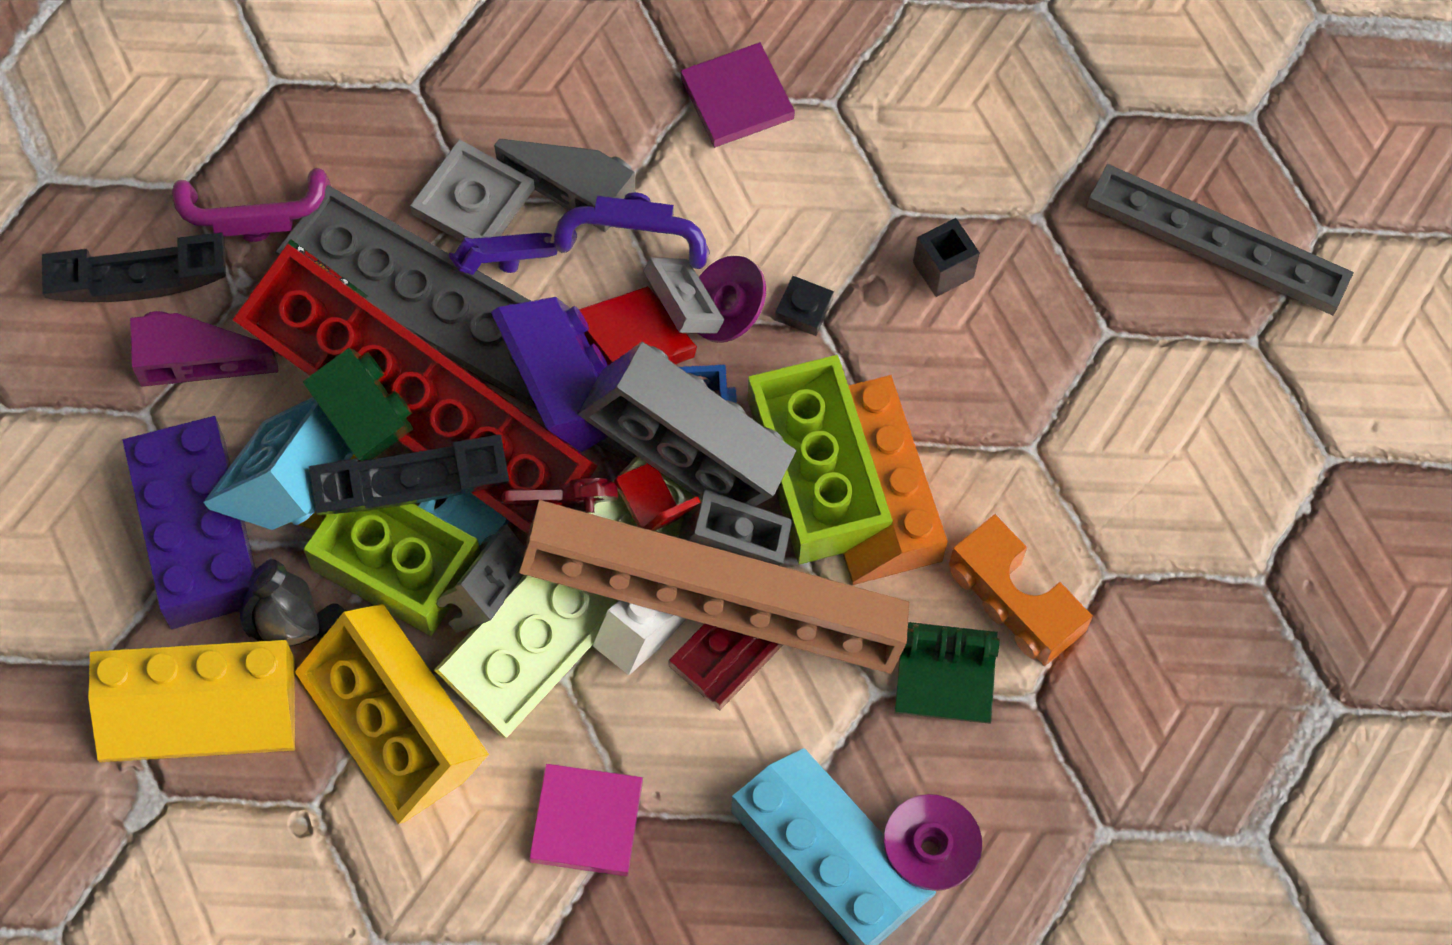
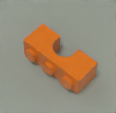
M994 514L953 547L949 561L950 572L965 590L972 589L983 601L982 605L985 612L997 624L1004 623L1015 635L1016 644L1026 656L1031 659L1036 657L1046 666L1087 631L1093 615L1061 582L1041 595L1025 594L1013 585L1010 574L1022 564L1027 546Z

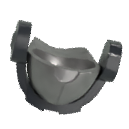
M270 557L250 577L249 590L244 597L242 610L240 611V621L243 630L249 638L253 637L257 641L287 640L289 646H295L315 638L321 640L342 613L347 610L339 604L332 603L316 614L307 582L287 572L282 563Z

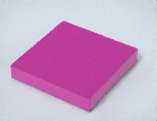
M546 764L530 853V863L628 877L643 777Z

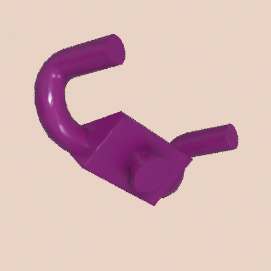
M314 168L308 174V191L300 200L202 209L194 205L198 200V194L188 181L181 179L177 180L173 185L172 199L176 211L183 220L196 226H213L214 233L222 232L224 236L243 235L246 241L258 242L269 237L271 232L292 231L293 219L309 216L316 211L325 197L326 186H331V183L324 170Z

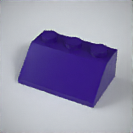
M557 297L501 306L491 311L547 430L580 452L609 437L577 415L599 374L608 366L595 344H589L584 332L589 330V327L580 310L576 306L569 308Z

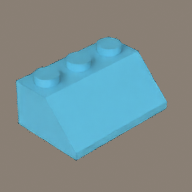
M314 397L264 420L203 503L209 510L270 530L290 522L298 525L307 520L316 511L309 466L349 460L354 453Z

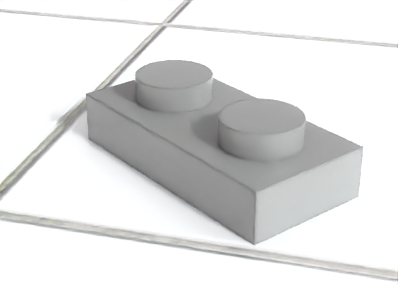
M650 258L643 272L679 333H718L724 318L695 270L690 266L688 259Z

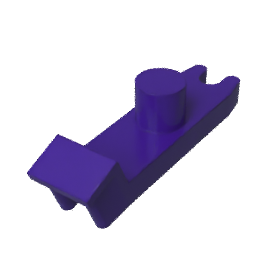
M530 233L473 239L464 237L456 252H450L448 256L459 271L474 275L481 263L499 262L498 267L500 270L514 273L518 270L520 260L555 256L558 251L554 243H550L552 237L550 233Z

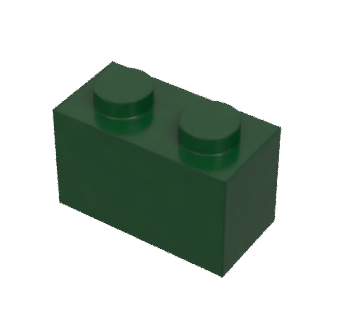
M348 348L304 380L303 383L357 459L361 461L371 460L414 429L406 419L412 412L395 390L388 394L378 379L384 376V373L368 352L361 356L357 351Z

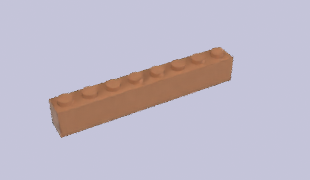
M542 500L538 501L526 541L519 571L520 574L892 674L907 643L909 601Z

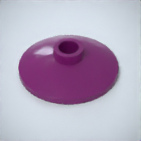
M727 256L712 263L699 276V279L724 318V322L718 333L698 334L708 341L716 343L732 341L747 332L758 319L766 298V281L758 265L743 256Z
M935 794L919 795L900 804L891 814L884 831V850L892 868L909 884L931 891L947 890L966 881L976 869L982 854V835L975 818L957 801ZM933 842L938 847L939 852L935 855L925 853L922 849V843Z

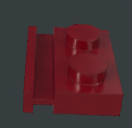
M704 623L668 662L669 667L703 697L706 696L714 704V707L721 711L783 645Z

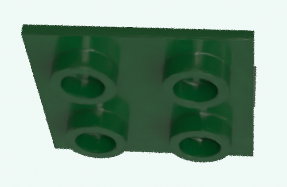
M908 622L907 643L899 658L895 713L991 724L995 663L1000 639L997 638L998 632Z

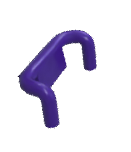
M637 192L626 194L624 199L597 196L595 207H575L566 212L558 221L554 233L555 248L561 253H566L572 249L577 240V232L575 231L577 226L591 224L682 236L689 244V264L694 269L703 268L710 254L701 229L690 220L675 217L674 205L651 202L648 196Z

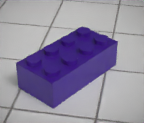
M216 416L122 439L160 610L170 628L175 629L241 611L244 597L249 590L250 577L256 570L245 521L209 510L203 503L231 465L225 438Z

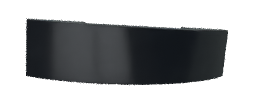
M220 232L177 238L178 247L91 257L88 249L42 254V294L47 299L62 301L120 302L157 298L193 290L226 277L224 235Z
M501 434L453 442V446L359 462L355 458L309 466L317 515L397 507L467 494L509 483Z

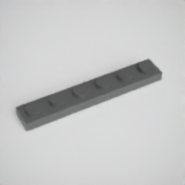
M1110 164L1106 165L1087 204V207L1332 316H1334L1354 274L1353 271Z

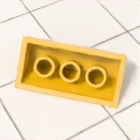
M384 604L343 612L295 671L398 824L408 821L462 785L489 755Z
M287 640L90 652L88 699L97 760L99 762L295 751V658Z

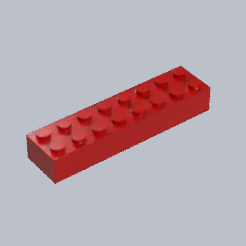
M289 244L285 246L233 318L234 322L309 376L348 348L357 351L361 356L368 352L384 373V376L378 380L388 394L395 390L412 412L406 419L414 429L399 441L414 452L453 446V442L501 434L509 483L471 493L527 534L529 533L537 505L515 507V505H509V503L502 504V493L504 491H509V489L560 490L561 485L568 484L571 480L590 478L598 467L587 457L548 431L530 416ZM555 503V504L568 508L571 503Z

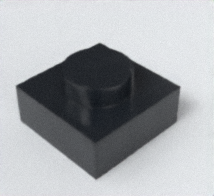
M792 275L775 312V321L817 336L833 301L834 291Z

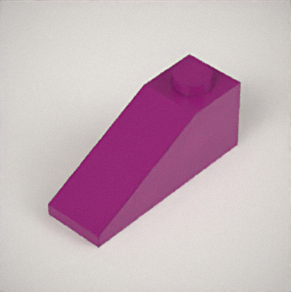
M153 311L142 317L130 318L132 368L141 387L279 372L278 362L273 349L262 341L178 313L169 314L163 311Z

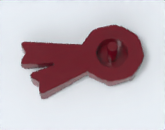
M576 479L569 481L568 484L561 485L560 490L509 489V491L502 493V504L509 503V505H515V507L537 505L539 500L553 504L584 503L585 513L591 514L595 513L594 503L618 500V491L615 483L612 481L608 482L607 479Z

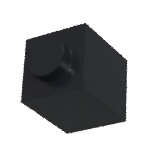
M954 218L917 237L913 264L935 297H938L974 278L980 252L957 218Z

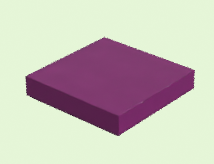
M761 42L681 70V80L714 148L794 119L795 110Z

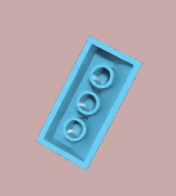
M805 748L768 765L732 796V814L850 945H879L936 894V891L921 889L909 884L897 874L886 857L884 834Z

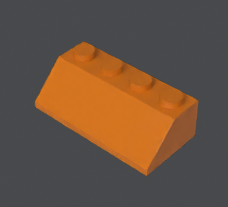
M892 375L848 385L893 520L892 525L843 553L852 584L856 585L943 562L948 540Z

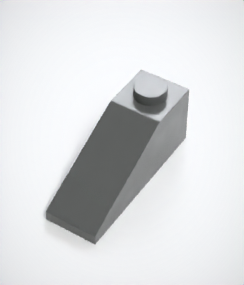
M499 138L494 144L496 160L534 180V190L569 211L575 207H595L597 196L624 199L626 194L635 192V172L621 158L615 156L611 158L599 150ZM594 225L604 232L609 228L607 226Z

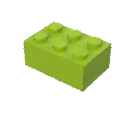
M409 504L368 511L327 514L305 546L304 552L311 570L373 605L384 604L391 615L432 636L452 606V603H448L446 607H439L437 605L438 599L446 590L456 586L479 556L480 548L477 538L417 505Z

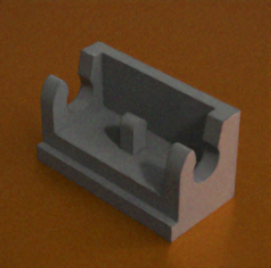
M507 524L501 526L496 534L484 539L479 546L480 554L456 586L446 590L437 601L439 607H446L448 603H452L462 610L448 623L456 633L491 621L503 605L504 600L524 576L519 571L525 546Z

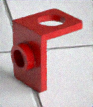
M648 463L624 473L614 480L637 527L656 531L684 517L701 503L697 496L677 505L660 472Z

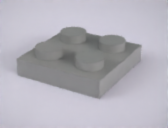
M459 139L412 202L410 208L412 215L461 242L464 237L473 239L501 236L535 189L534 180Z

